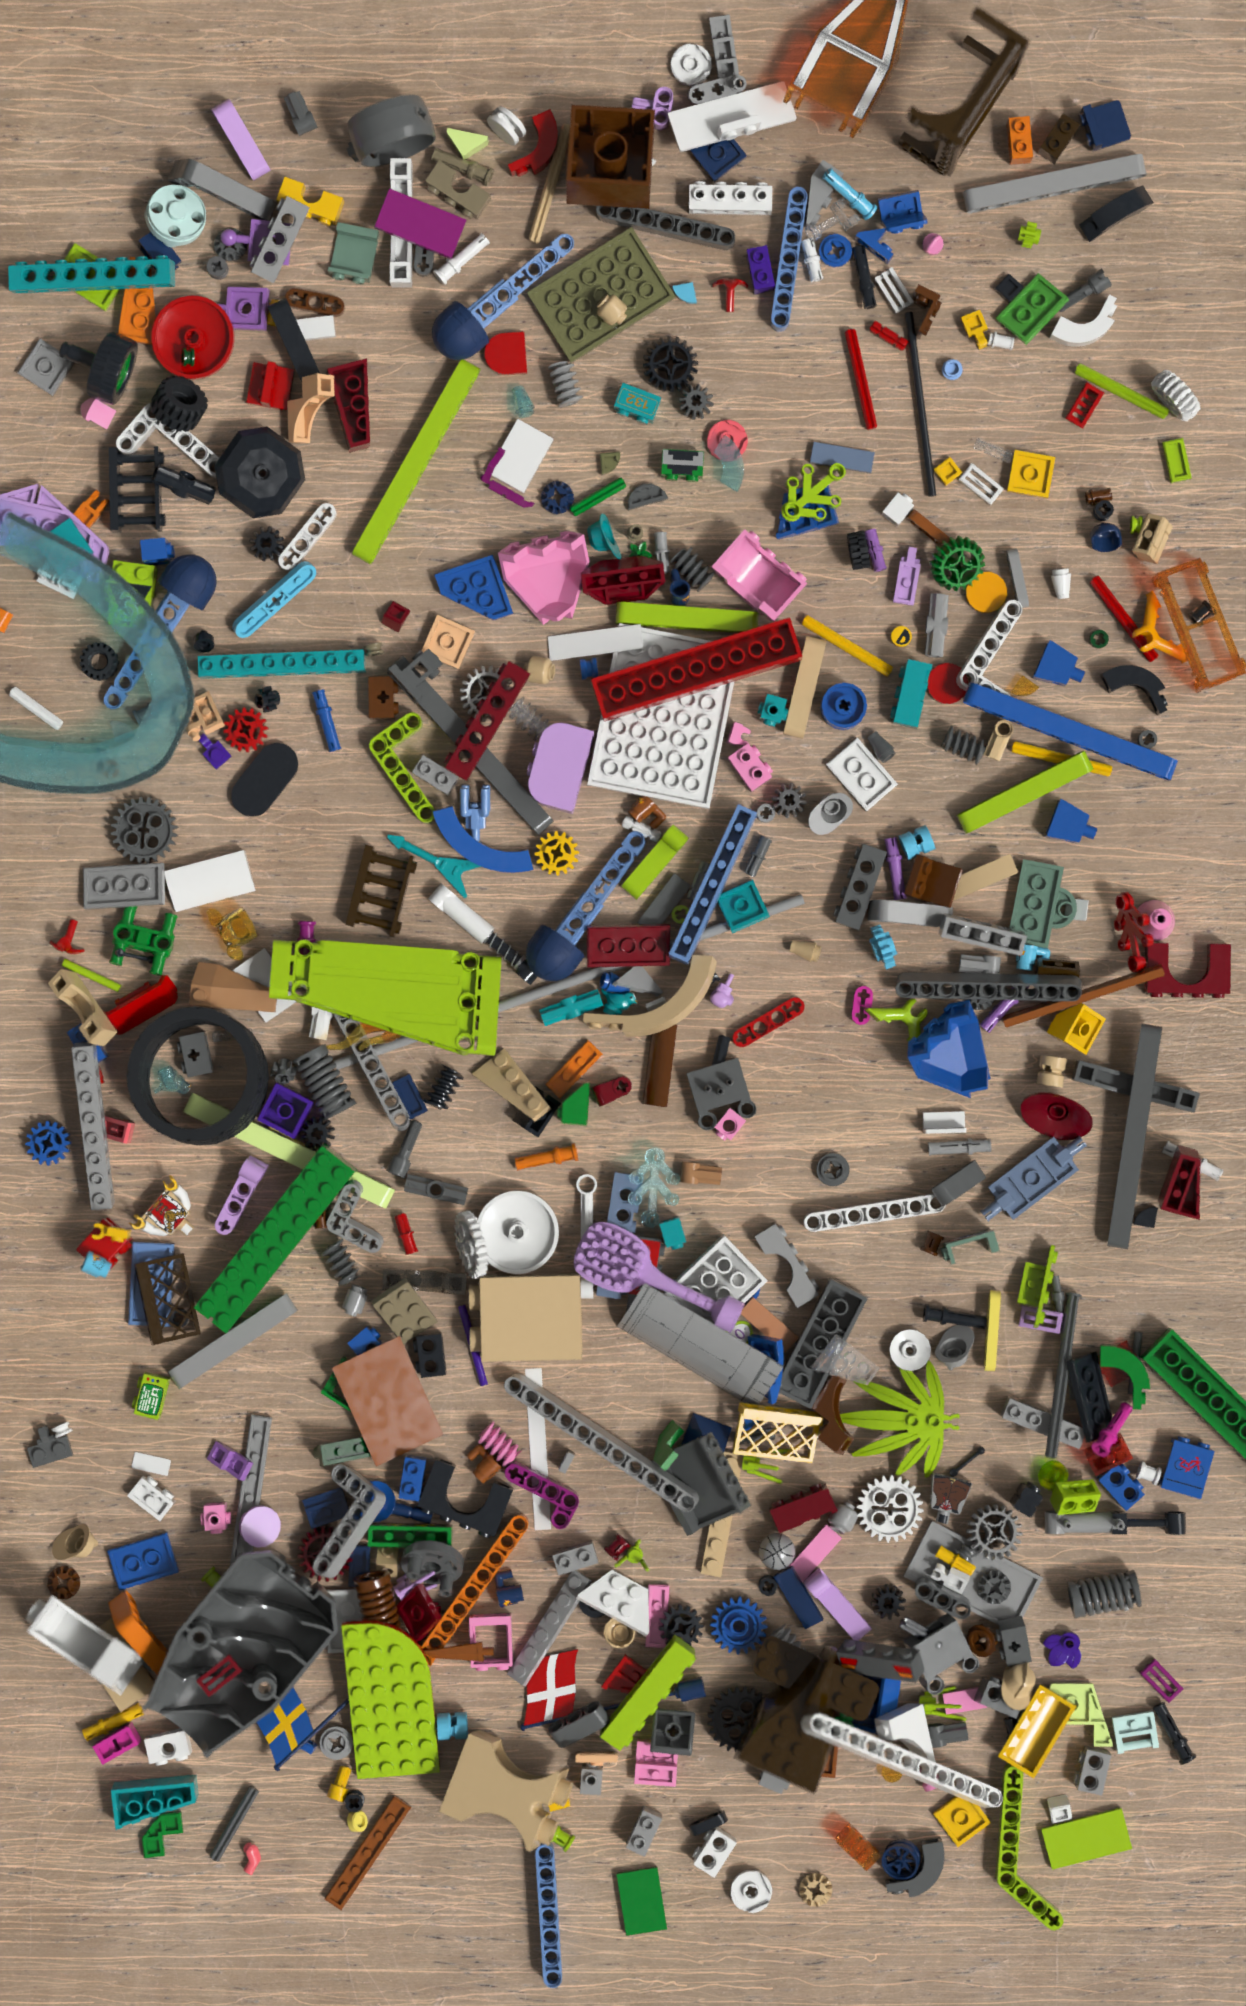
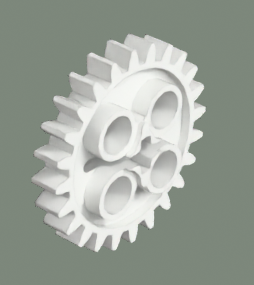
M471 1211L460 1212L456 1215V1225H454L456 1230L454 1232L456 1236L455 1243L457 1251L460 1253L459 1259H462V1266H465V1272H468V1276L474 1279L483 1277L488 1270L486 1266L488 1265L486 1259L488 1254L486 1253L485 1238L482 1236L483 1230H480V1223H477V1217H474V1213H471Z
M891 1474L889 1480H886L885 1476L882 1475V1481L880 1482L877 1478H874V1485L867 1482L869 1489H861L863 1494H865L864 1497L858 1496L862 1504H857L856 1508L862 1509V1511L858 1512L857 1515L858 1517H863L859 1523L860 1525L867 1524L864 1531L866 1532L871 1529L870 1536L874 1537L878 1534L879 1541L882 1540L883 1536L886 1537L887 1543H889L891 1537H894V1540L898 1542L899 1535L906 1539V1532L911 1535L913 1534L911 1527L918 1528L915 1521L922 1520L918 1513H922L924 1510L918 1506L923 1504V1501L916 1499L921 1494L919 1492L913 1493L916 1488L915 1485L908 1487L909 1480L907 1479L902 1483L901 1476L894 1480ZM878 1492H883L886 1495L883 1502L875 1501L874 1497ZM898 1494H905L906 1501L904 1503L898 1504L895 1502ZM892 1503L894 1508L906 1507L908 1511L893 1509L891 1513H888L886 1509H872L871 1507L873 1505L888 1507ZM882 1513L884 1515L883 1522L875 1523L873 1521L874 1515ZM902 1514L905 1516V1521L899 1525L894 1523L895 1516Z

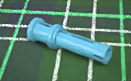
M829 168L828 172L826 171L823 174L822 178L847 199L850 207L861 213L864 220H868L876 212L877 205L871 204L862 192L855 191L832 168Z

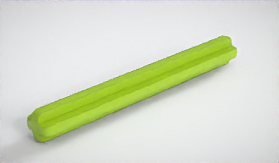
M1081 363L1075 369L1074 373L1162 419H1165L1169 412L1167 407Z

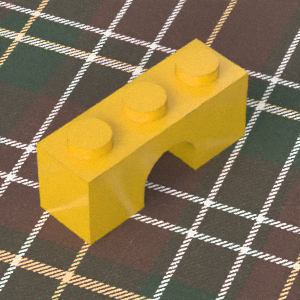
M284 177L276 199L278 204L281 198L286 199L288 196L310 207L305 218H317L319 223L326 226L337 224L345 203L342 197L323 191L319 201L308 203L303 199L306 189L304 183Z

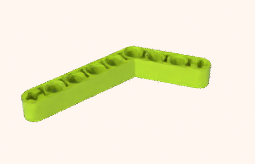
M1008 1763L1004 1766L1001 1793L1003 1801L1000 1805L996 1879L1001 1888L1047 1928L1058 1930L1062 1927L1064 1921L1060 1911L1017 1874L1023 1772ZM1014 1769L1017 1772V1774H1014L1015 1784L1012 1783L1010 1774H1008L1012 1773V1770ZM1010 1790L1017 1791V1795L1013 1799L1006 1797ZM1008 1811L1016 1813L1015 1817L1011 1820L1005 1818V1814ZM1006 1832L1014 1833V1837L1011 1840L1003 1839ZM1005 1853L1013 1854L1011 1860H1002V1856ZM1005 1873L1011 1875V1879L1007 1882L1001 1881V1876ZM1025 1887L1027 1892L1024 1895L1016 1894L1018 1888ZM1035 1901L1043 1902L1039 1909L1032 1908V1904ZM1048 1911V1913H1049L1052 1917H1055V1916H1056L1057 1920H1056V1921H1054V1920H1051V1921H1050V1919H1049L1048 1915L1046 1914V1912Z

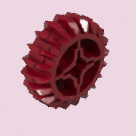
M325 1525L321 1526V1532H319L317 1527L313 1528L315 1535L308 1531L306 1535L309 1540L304 1537L301 1539L305 1546L299 1545L298 1549L304 1552L298 1553L297 1557L304 1558V1560L299 1562V1565H307L303 1572L306 1573L311 1570L310 1578H313L316 1574L313 1571V1563L310 1558H317L327 1543V1538H330L333 1534V1526H330L329 1532H326ZM321 1538L320 1548L309 1552L310 1544L314 1540ZM349 1557L346 1562H352L353 1558ZM345 1563L342 1568L348 1570L350 1566ZM342 1568L338 1573L341 1576L345 1574ZM318 1575L317 1581H321L322 1576ZM325 1577V1582H329L330 1578Z

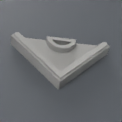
M634 966L613 983L615 987L618 985L640 993L647 992L654 994L656 997L663 993L642 966Z

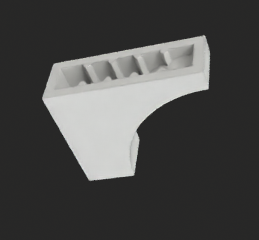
M907 1703L874 1719L879 1739H898L907 1746L910 1752L935 1762L923 1704Z

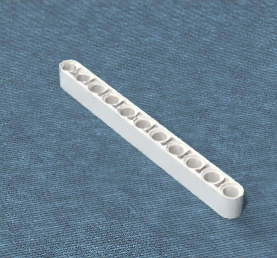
M811 1714L806 1715L802 1719L801 1726L807 1734L980 1807H999L1003 1801V1795L997 1788L827 1716ZM813 1720L816 1721L815 1728L813 1727ZM831 1728H833V1730H834L833 1736L831 1735V1732H830V1731H831ZM849 1735L851 1736V1739H852V1740H851V1743H850L849 1740H848ZM867 1742L869 1744V1750L866 1749ZM884 1750H886L887 1753L886 1758L884 1757ZM902 1757L904 1758V1765L901 1763ZM919 1765H921L922 1768L921 1773L919 1771ZM937 1772L939 1773V1779H938V1780H937V1777H936Z

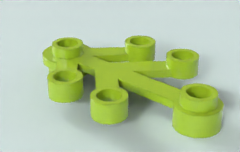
M840 463L833 464L828 470V475L812 489L811 483L814 467L811 464L803 465L800 470L803 476L802 497L798 501H796V488L799 486V480L794 476L789 477L785 484L788 489V502L781 508L783 518L789 522H794L800 517H809L820 522L827 515L825 509L817 508L813 510L802 507L807 503L828 505L832 509L838 508L841 504V498L838 495L821 496L818 494L830 483L840 481L845 476L846 469ZM804 468H809L810 474L805 473ZM834 470L839 473L838 477L833 475ZM790 480L795 482L796 485L794 487L789 484ZM836 499L838 504H832L831 500ZM788 509H792L794 515H790ZM821 512L823 517H818L816 513Z

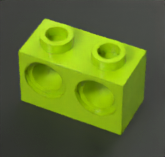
M1093 1479L1058 1482L1055 1484L1050 1502L1057 1515L1095 1512L1101 1493Z

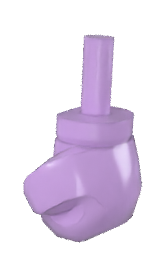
M730 973L725 983H719L711 993L710 1002L713 1005L724 1008L727 1005L731 1006L734 998L730 994L733 989L729 987L734 977L733 974Z

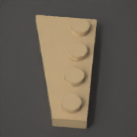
M505 1048L472 1073L475 1078L494 1090L533 1121H537L551 1109Z

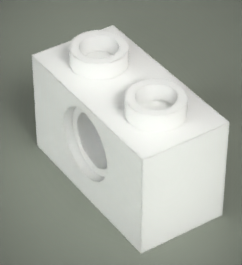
M181 1728L149 1735L144 1739L149 1764L155 1763L156 1766L168 1763L167 1760L170 1759L182 1761L188 1759V1755L192 1753L189 1735ZM171 1743L174 1751L167 1752L164 1749V1744Z

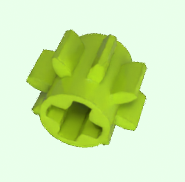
M1028 221L1026 226L1021 225L1018 241H1022V247L1031 249L1033 244L1038 245L1041 229L1036 228L1037 223Z

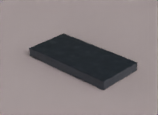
M1096 1351L1066 1361L1086 1443L1098 1440L1100 1431L1107 1428L1113 1418Z

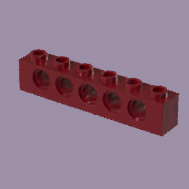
M511 661L501 665L497 672L500 675L496 682L492 681L487 689V692H489L486 700L481 699L476 707V710L479 712L475 718L470 717L465 726L468 728L464 736L460 734L454 744L457 746L455 752H450L444 761L447 764L445 769L465 781L469 779L531 675ZM511 679L514 683L512 689L504 690L501 686L502 681ZM500 697L503 700L502 706L499 708L492 707V698ZM485 714L492 717V722L488 726H483L480 723V718ZM474 732H478L481 735V741L477 744H473L469 740L470 735ZM462 750H468L471 754L470 759L466 762L459 759V753Z

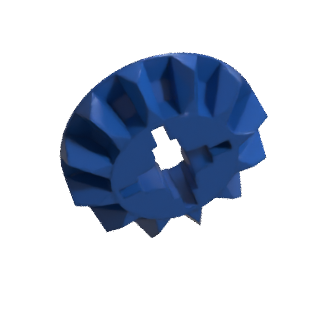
M839 234L827 236L819 247L820 259H822L825 265L833 268L842 267L851 258V243L846 237ZM832 244L836 249H841L839 251V259L835 254H829L832 251Z

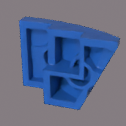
M829 485L818 495L832 496ZM803 487L796 489V501L802 497ZM788 492L783 495L782 505L788 502ZM807 503L802 507L813 510L817 508L825 509L827 515L820 522L809 517H800L797 521L789 522L783 518L780 511V523L776 538L778 540L839 524L836 509H832L828 505ZM788 509V513L794 515V511ZM821 512L816 513L818 517H823Z
M756 1334L747 1336L749 1346L783 1365L782 1339ZM783 1369L765 1395L769 1404H775L777 1401Z

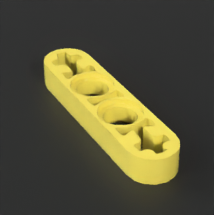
M997 1290L989 1291L984 1371H995L1001 1302V1291Z

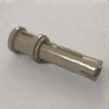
M436 148L432 154V161L438 162L440 160L450 168L466 174L468 179L472 180L474 178L483 182L485 186H488L492 180L493 168L487 169L478 165L476 161L469 162L439 148Z

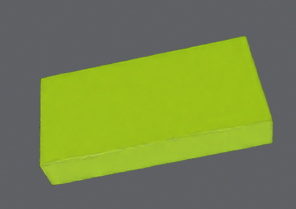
M1183 438L1163 442L1162 446L1170 483L1191 479Z

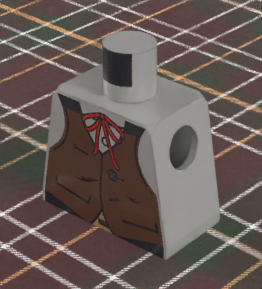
M932 1472L930 1507L938 1510L937 1522L948 1524L950 1513L960 1515L972 1487L971 1481Z

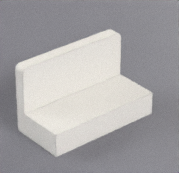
M965 1111L923 1113L924 1134L967 1132L965 1128Z

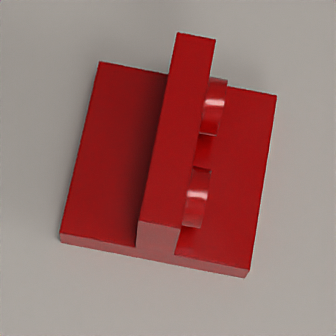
M268 361L267 364L253 362L246 403L288 411L287 401H290L295 370L279 367L276 362Z

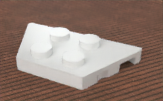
M611 1570L577 1595L576 1599L644 1636L648 1635L649 1601L647 1588Z

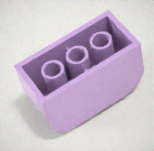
M566 723L552 724L543 731L539 743L535 742L532 752L533 756H535L534 763L530 762L527 770V776H530L529 790L538 804L573 814L592 746L594 731Z

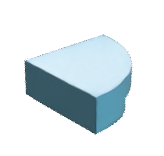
M693 282L673 286V291L679 299L688 304H697Z

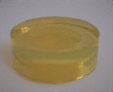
M882 1766V1776L886 1781L893 1783L902 1777V1773Z

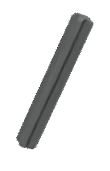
M250 1786L212 1850L210 1858L214 1861H220L258 1795L259 1790L255 1787Z

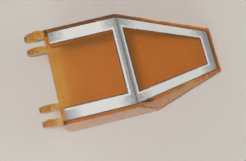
M848 0L817 31L787 89L783 102L787 104L794 91H796L800 96L795 102V109L798 110L804 98L807 97L845 117L838 131L843 132L847 127L848 121L851 120L856 124L850 132V137L854 138L858 132L861 133L899 61L908 0Z

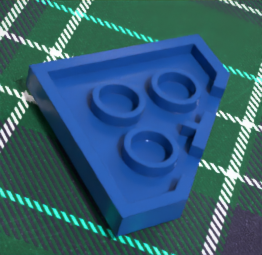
M493 555L435 574L442 596L493 621L513 614Z

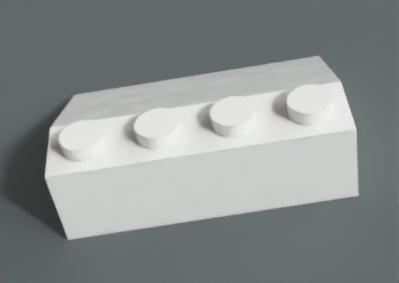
M722 1234L674 1281L715 1301L731 1296L745 1303L768 1280ZM664 1291L667 1297L714 1324L711 1312Z

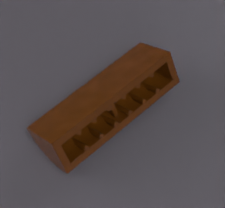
M677 1025L651 1034L642 1104L667 1107Z

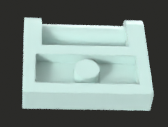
M1153 1710L1112 1717L1117 1754L1140 1748H1159ZM1150 1734V1739L1125 1743L1122 1741V1738Z

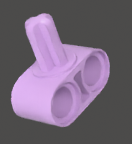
M658 88L653 100L633 98L632 108L655 109V117L657 115L665 116L666 120L662 123L655 120L654 128L656 130H664L668 127L669 119L667 115L672 111L673 92L670 88ZM660 95H667L670 99L667 102H661L658 98Z

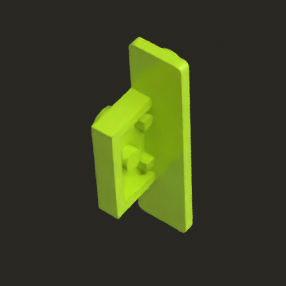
M1051 1245L1049 1248L1046 1266L1025 1262L1017 1303L1037 1308L1033 1328H1038L1039 1323L1043 1324L1045 1312L1042 1311L1043 1303H1048L1050 1292L1046 1291L1047 1284L1052 1283L1054 1274L1053 1271H1050L1051 1264L1056 1263L1058 1252L1054 1251L1055 1245Z

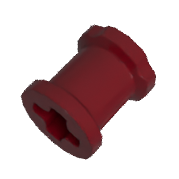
M617 1533L615 1540L608 1547L605 1546L604 1548L616 1561L619 1560L620 1554L626 1548L631 1547V1544Z

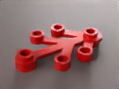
M1121 892L1115 899L1119 912L1114 920V928L1116 931L1123 930L1121 939L1118 940L1119 950L1127 951L1130 948L1132 949L1133 956L1128 958V968L1134 973L1142 971L1146 967L1145 958L1140 956L1137 938L1141 941L1143 947L1152 946L1154 939L1150 933L1145 934L1139 928V926L1149 924L1148 914H1141L1134 906L1133 897L1128 892Z

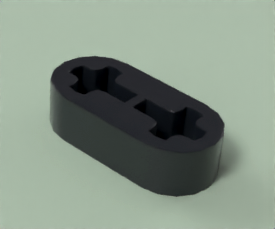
M721 1810L689 1824L688 1827L692 1836H697L723 1825L728 1821L725 1811Z

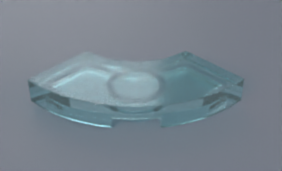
M724 435L714 450V453L720 458L722 463L720 481L738 492L744 476V463L736 444L728 436Z

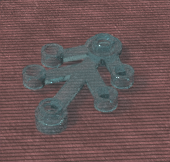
M652 1147L646 1152L645 1162L636 1172H632L629 1177L631 1183L639 1185L644 1180L643 1175L650 1170L649 1178L635 1192L630 1193L628 1196L630 1204L639 1205L642 1202V1196L649 1190L648 1211H645L641 1216L642 1224L649 1228L656 1227L660 1221L659 1215L656 1213L658 1191L665 1198L666 1204L675 1206L679 1202L678 1195L671 1193L658 1177L660 1170L666 1176L668 1184L677 1185L680 1182V1175L672 1172L664 1162V1151L658 1147ZM657 1154L658 1158H657V1160L655 1161V1160H654V1157H655V1155ZM636 1175L639 1177L637 1181H635ZM673 1175L675 1176L674 1182L671 1181ZM635 1195L637 1196L636 1202L633 1201ZM673 1196L674 1201L671 1203L670 1198ZM652 1216H654L653 1223L650 1221Z

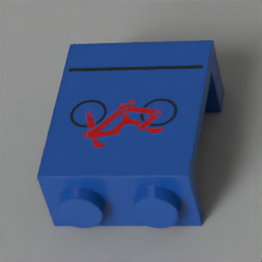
M1178 1436V1439L1172 1438L1171 1442L1173 1445L1164 1477L1160 1478L1158 1486L1201 1499L1215 1451L1209 1449L1210 1445L1203 1442H1198L1195 1445L1190 1443V1439Z

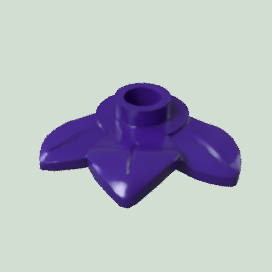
M1076 1633L1052 1634L1044 1640L1043 1645L1051 1649L1048 1657L1051 1666H1060L1065 1662L1072 1669L1078 1666L1082 1654L1079 1650L1080 1638ZM1071 1640L1073 1644L1067 1645L1066 1641Z

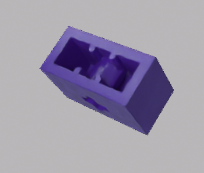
M767 245L747 249L746 257L754 295L774 291L775 283Z

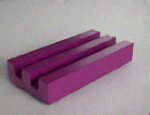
M1153 1658L1152 1662L1147 1664L1139 1673L1170 1703L1183 1690V1687ZM1155 1665L1177 1687L1175 1691L1153 1669ZM1148 1671L1171 1693L1169 1697L1146 1674Z

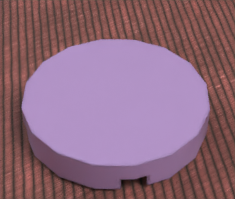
M263 1505L251 1507L242 1515L239 1523L241 1536L249 1545L254 1547H266L272 1544L278 1537L281 1529L277 1513Z

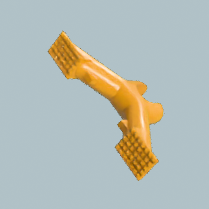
M1154 591L1146 594L1147 602L1143 626L1134 630L1132 634L1133 638L1143 635L1147 639V644L1139 650L1147 652L1155 648L1180 660L1182 664L1187 662L1190 658H1188L1182 644L1176 645L1172 639L1169 641L1165 640L1157 633L1155 625L1156 619L1159 618L1157 612L1161 605Z

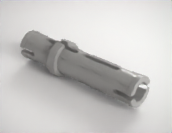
M968 1138L967 1141L928 1142L929 1156L959 1153L973 1155V1153L991 1152V1139L972 1140V1138Z

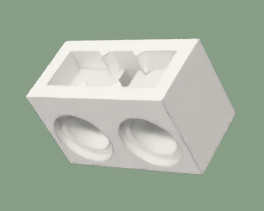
M719 1827L706 1832L703 1838L705 1840L702 1847L698 1846L692 1855L694 1858L693 1865L714 1878L737 1844L735 1837ZM721 1837L725 1842L721 1846H716L713 1840ZM705 1855H711L713 1861L707 1864L702 1861V1858Z

